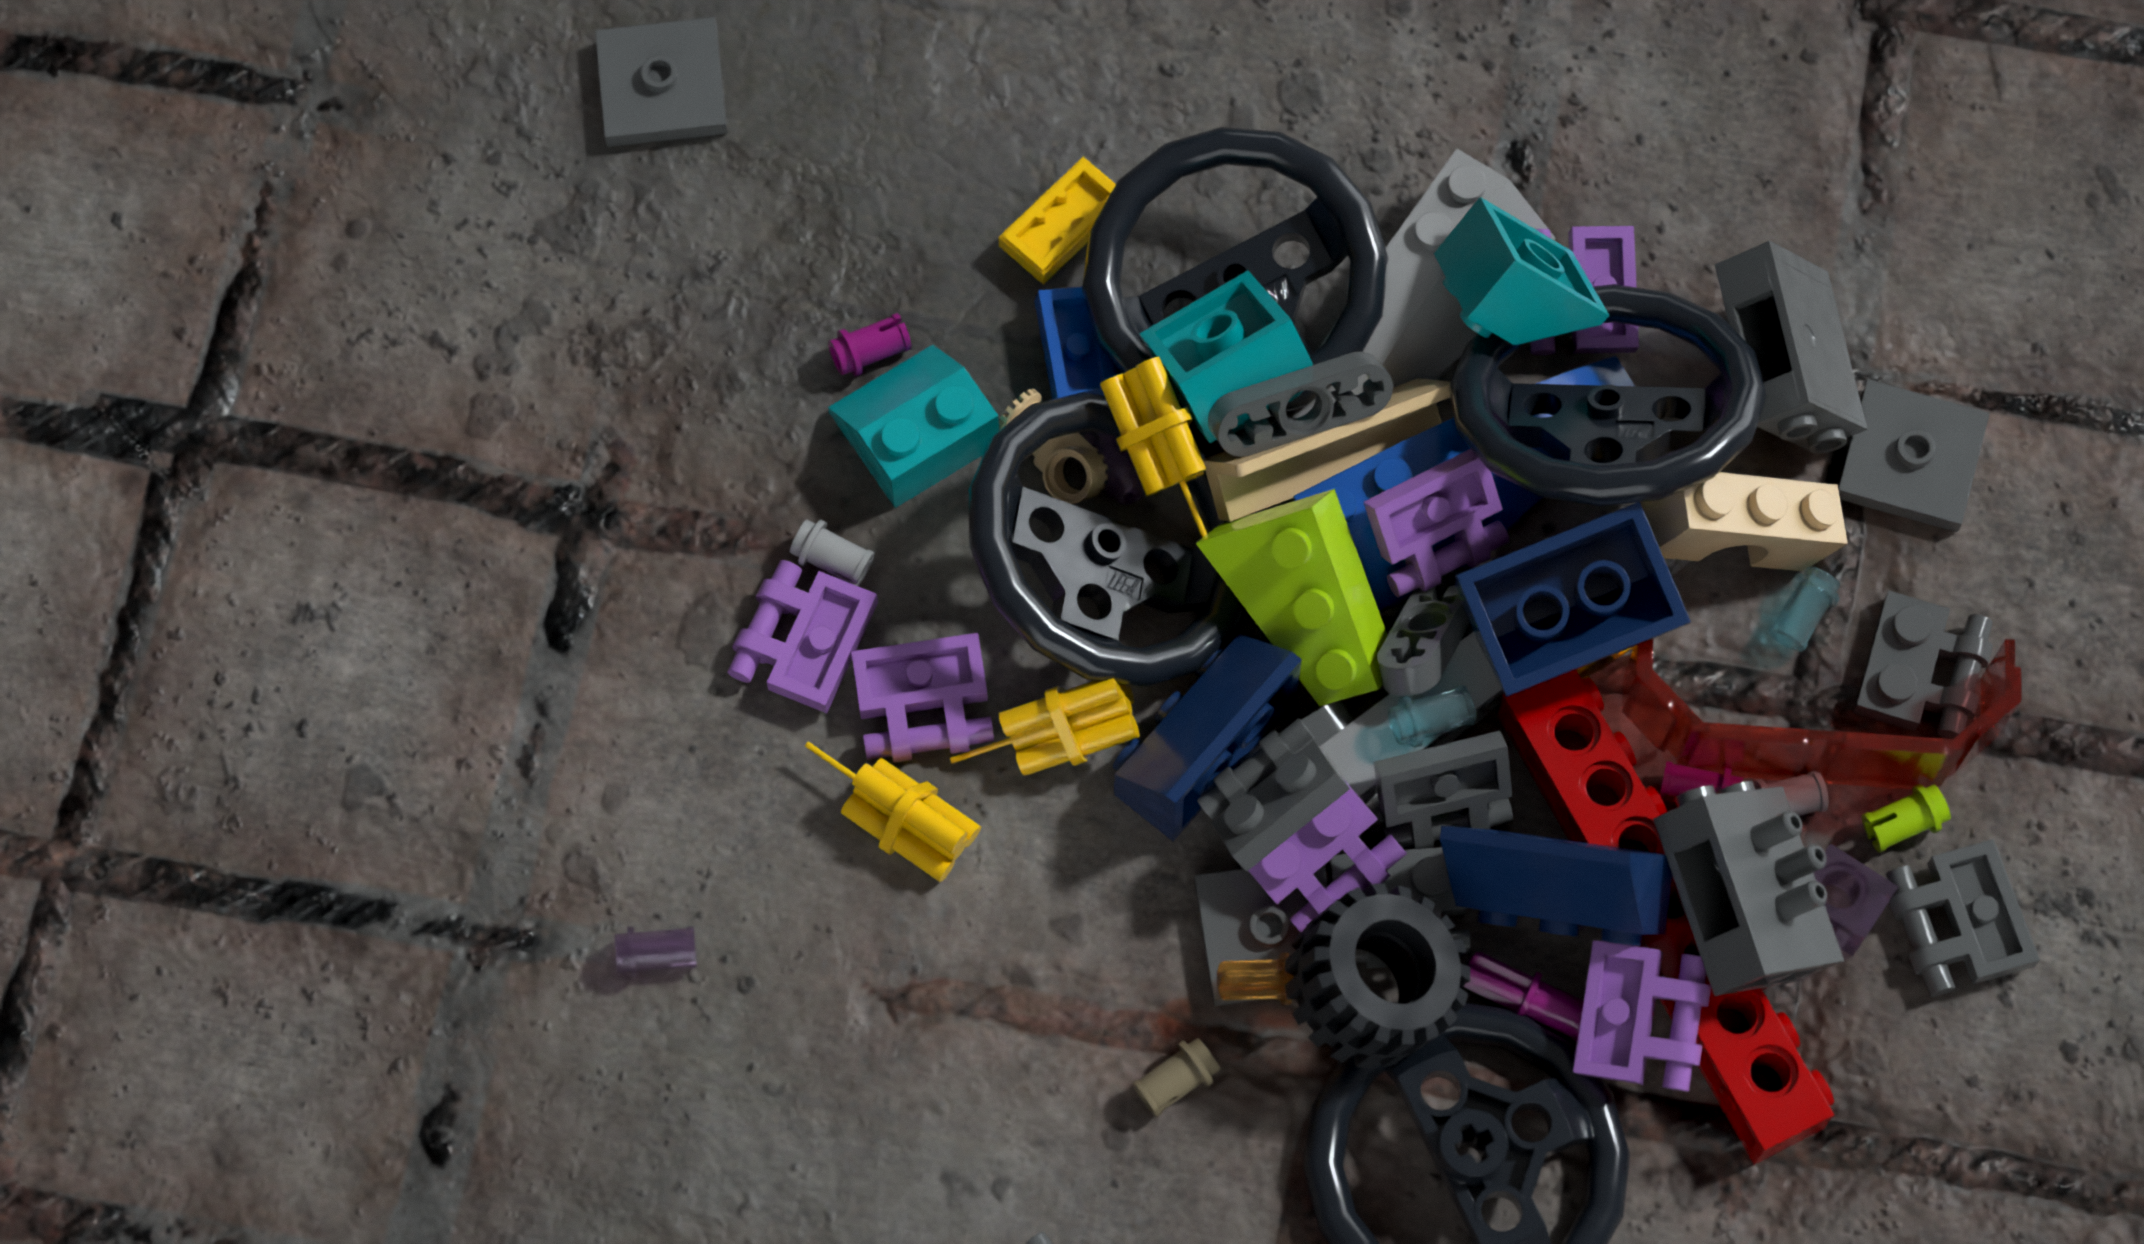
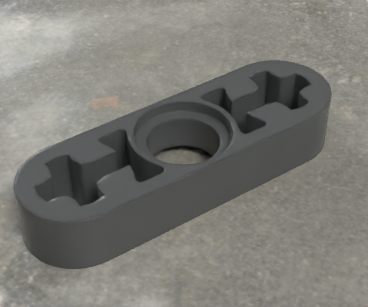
M1352 352L1223 395L1214 403L1210 410L1208 426L1212 435L1227 453L1237 457H1246L1380 412L1388 404L1392 396L1393 380L1389 372L1373 355L1366 352ZM1366 374L1370 379L1363 383V392L1355 395L1351 390L1358 386L1357 377ZM1331 384L1336 390L1329 393L1326 386ZM1305 390L1315 392L1314 406L1307 414L1298 418L1286 416V406L1292 396ZM1266 405H1268L1272 416L1276 420L1273 424H1270L1266 419L1268 417H1271L1270 413L1266 409ZM1246 413L1249 419L1244 421V431L1235 434L1232 429L1238 424L1237 417Z
M1459 567L1441 576V583L1425 592L1420 588L1412 591L1377 654L1383 687L1387 692L1398 696L1417 695L1430 690L1439 682L1470 624L1455 587L1456 575L1466 572L1468 569Z

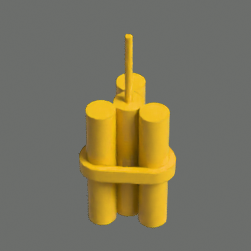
M1154 357L1138 364L1135 368L1101 382L1100 386L1121 434L1116 439L1121 451H1128L1146 496L1180 484L1203 538L1207 535V532L1186 482L1203 475V471L1207 468L1189 428L1193 420L1188 407L1181 409L1160 357Z
M1112 678L1105 681H1091L1067 690L1060 686L1045 690L1044 698L999 713L1001 727L1009 738L951 757V763L953 764L1012 744L1016 750V760L1023 776L1068 761L1073 766L1086 763L1089 754L1139 738V729L1132 715L1131 704H1134V697L1131 687L1120 685Z
M809 741L805 744L807 749L853 780L852 785L855 786L853 794L847 799L840 813L880 840L878 847L888 855L897 852L940 883L948 876L955 864V860L960 856L965 847H969L978 836L981 826L938 797V788L928 781L919 784L883 758H880L873 767L868 763L864 764L855 774Z

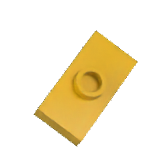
M1082 157L998 237L999 247L1044 285L1088 242L1089 230L1116 184L1085 157Z

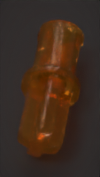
M1280 953L1278 960H1236L1219 963L1216 983L1220 998L1223 1000L1280 999L1282 1006L1291 1005L1292 999H1287L1284 986L1294 978L1293 975L1284 971L1286 958L1290 956L1289 953Z

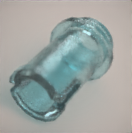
M1807 567L1803 574H1796L1791 583L1795 589L1776 622L1768 630L1769 635L1775 641L1798 652L1805 651L1808 640L1827 608L1836 607L1840 600L1837 594L1840 583L1832 575L1816 567Z
M1461 684L1455 686L1454 689L1414 701L1408 696L1401 697L1398 700L1397 706L1388 709V718L1397 743L1399 745L1410 743L1412 747L1416 748L1422 746L1423 738L1459 727L1475 725L1476 711L1467 687Z

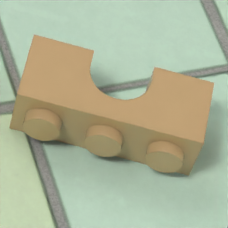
M1719 472L1708 481L1664 499L1640 502L1662 555L1667 559L1699 562L1718 550L1747 545L1751 567L1804 571L1848 544L1838 485Z

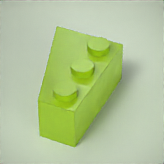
M1335 489L1257 512L1231 522L1219 524L1196 542L1197 546L1274 646L1292 651L1302 659L1299 680L1319 706L1375 691L1383 685L1377 654L1388 635Z

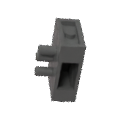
M1770 240L1715 264L1729 325L1755 351L1767 398L1757 427L1783 440L1803 447L1812 453H1828L1840 449L1846 445V438L1868 430L1828 271Z
M1744 781L1725 787L1716 793L1713 785L1695 788L1675 797L1677 808L1653 819L1714 996L1792 983L1844 962L1825 907L1827 900L1826 890L1821 883L1816 881L1813 874L1825 867V852L1816 844L1804 847L1800 837L1802 831L1801 819L1796 813L1791 811L1783 786L1755 789L1753 781Z

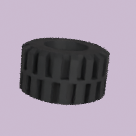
M1385 883L1371 884L1363 891L1358 887L1347 892L1340 899L1332 903L1306 925L1307 927L1296 936L1291 945L1296 951L1286 958L1284 970L1293 975L1294 978L1284 985L1287 999L1297 1000L1299 1007L1292 1012V1015L1298 1026L1307 1022L1314 1031L1307 1038L1315 1046L1320 1047L1326 1042L1332 1047L1330 1057L1342 1063L1353 1055L1356 1067L1371 1068L1377 1062H1380L1382 1067L1398 1063L1405 1057H1410L1455 1022L1457 1019L1455 1013L1465 1006L1468 993L1462 990L1461 987L1470 981V966L1460 964L1459 958L1467 953L1462 939L1453 940L1449 931L1455 925L1447 915L1439 919L1432 912L1436 905L1425 896L1416 902L1411 899V889L1399 885L1389 893ZM1355 949L1365 950L1374 954L1389 967L1398 987V1004L1379 998L1367 988L1357 971Z

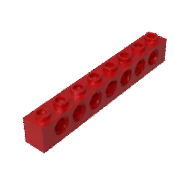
M1574 670L1507 698L1503 694L1497 716L1569 841L1619 847V843L1622 841L1637 840L1643 843L1649 852L1665 854L1653 819L1667 813L1666 806L1654 787L1648 786L1645 788L1633 768L1636 765L1633 749L1622 732L1616 731L1613 733L1601 713L1604 711V702L1595 683L1588 676L1581 679L1577 670ZM1563 730L1575 731L1585 739L1587 747L1577 751L1568 750L1558 743L1555 734ZM1593 785L1608 786L1617 794L1619 802L1611 806L1599 805L1589 797L1587 788ZM1672 877L1670 897L1679 902L1683 910V916L1675 919L1667 918L1665 935L1642 934L1641 946L1639 947L1662 951L1663 956L1659 977L1678 979L1682 954L1693 951L1699 952L1674 877ZM1706 976L1705 984L1711 986L1708 976ZM1711 987L1708 1007L1701 1006L1696 1044L1702 1046L1698 1068L1755 1165L1822 1131L1835 1115L1830 1107L1834 1105V1097L1822 1074L1816 1069L1809 1071L1796 1049L1800 1047L1798 1033L1784 1012L1775 1013L1763 992L1767 987L1714 996ZM1660 999L1672 1020L1675 1002ZM1724 1008H1732L1741 1012L1747 1019L1749 1031L1735 1034L1725 1030L1718 1021L1717 1011ZM1762 1065L1775 1070L1781 1078L1782 1089L1776 1092H1767L1757 1087L1751 1078V1068Z

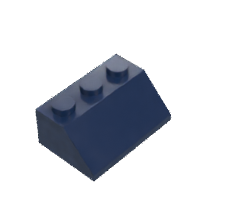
M1640 502L1456 575V590L1479 645L1506 698L1691 623Z
M1238 634L1226 649L1220 648L1195 672L1199 679L1185 695L1176 691L1165 701L1154 718V722L1158 726L1144 742H1141L1138 738L1133 739L1121 751L1112 767L1117 771L1114 774V795L1174 842L1202 810L1197 799L1216 785L1213 778L1228 766L1235 770L1240 765L1237 760L1254 750L1259 745V741L1273 729L1294 705L1297 697L1302 659L1292 651Z
M1441 826L1440 842L1455 904L1459 907L1479 909L1477 922L1517 927L1519 915L1540 919L1539 931L1568 936H1578L1579 926L1585 925L1602 928L1601 941L1641 946L1642 934L1665 935L1673 877L1666 854L1491 829Z

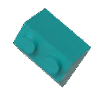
M1482 197L1477 199L1433 253L1445 275L1442 281L1443 285L1457 298L1462 308L1459 313L1460 318L1469 328L1483 337L1488 338L1494 333L1513 345H1519L1599 326L1609 317L1606 308L1573 251Z
M1249 271L1242 273L1140 333L1152 357H1160L1175 395L1183 408L1188 407L1193 418L1192 422L1209 443L1214 442L1216 439L1210 432L1208 416L1212 406L1220 397L1229 392L1313 365L1291 318ZM1303 391L1296 393L1288 402L1296 399ZM1246 413L1237 417L1238 424L1232 429L1234 433L1244 428V421L1249 419Z
M933 344L828 407V412L894 508H897L981 457L990 438L999 431V415L965 367Z

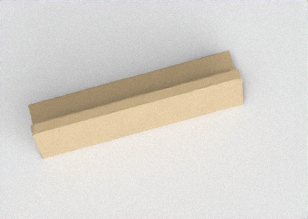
M1417 378L1393 387V393L1388 404L1380 412L1372 416L1250 456L1237 457L1224 451L1203 459L1207 468L1205 471L1219 520L1231 522L1291 499L1294 495L1440 424L1441 419L1436 403L1450 398V382Z

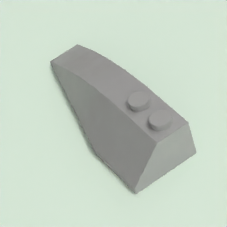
M1459 149L1454 151L1386 247L1389 262L1383 317L1363 352L1373 355L1389 372L1393 380V387L1417 378L1438 380L1450 370L1451 364L1462 356L1466 344L1477 335L1460 318L1459 313L1462 308L1457 298L1443 285L1442 281L1445 275L1433 254L1479 197L1484 198L1534 229H1548L1508 178ZM1551 233V239L1555 241V236ZM1332 329L1330 330V332H1329L1328 335L1326 336V338H1325V340L1323 341V343L1321 344V346L1326 342V340H1327L1328 336L1330 335ZM1366 374L1357 377L1358 386L1351 390L1355 395L1363 392V383L1370 379ZM1331 386L1327 390L1330 393L1332 391H1335L1336 389L1333 386ZM1315 399L1305 407L1286 412V416L1291 418L1304 416L1314 406Z

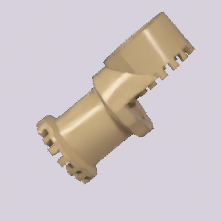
M1029 389L1026 393L1023 392L1019 397V401L1017 399L1013 401V405L1016 406L1014 409L1010 406L1006 408L1009 415L1007 413L1001 415L999 431L1028 406L1041 402V394L1035 389ZM1079 433L1050 439L1032 454L1035 457L1033 463L1043 473L1045 487L1053 498L1074 504L1097 496L1105 488L1106 484L1104 482L1108 480V474H1105L1108 466L1103 464L1105 457L1102 454L1098 455V449L1093 447ZM1068 457L1076 458L1085 467L1087 479L1081 491L1073 489L1065 481L1063 465Z

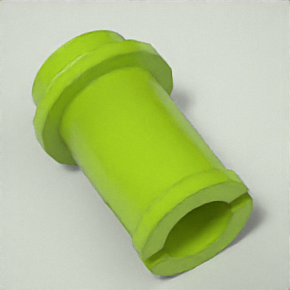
M1917 784L1912 787L1911 795L1875 811L1862 814L1861 819L1868 838L1876 837V840L1872 841L1873 847L1877 852L1881 853L1888 847L1926 830H1930L1934 834L1942 830V823L1949 821L1951 814L1943 794L1936 785L1933 784L1924 788L1921 784Z

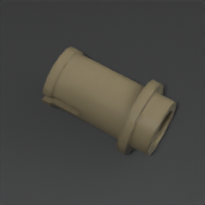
M1196 1038L1189 1044L1184 1040L1178 1043L1177 1046L1180 1051L1140 1080L1137 1079L1132 1083L1141 1100L1156 1118L1165 1109L1201 1083L1207 1087L1214 1083L1212 1076L1220 1071V1067L1199 1038Z

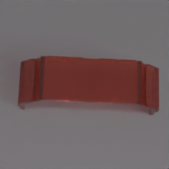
M1653 638L1633 646L1630 651L1629 661L1623 677L1622 713L1657 749L1665 752L1667 749L1676 758L1677 765L1724 774L1725 768L1732 769L1731 775L1767 780H1784L1816 771L1822 775L1824 782L1829 784L1912 790V787L1917 784H1921L1924 788L1933 784L1941 786L1955 764L1956 772H1958L1997 738L2022 701L2021 668L2015 666V640L2005 639L1981 677V716L1954 739L1703 722L1653 670Z

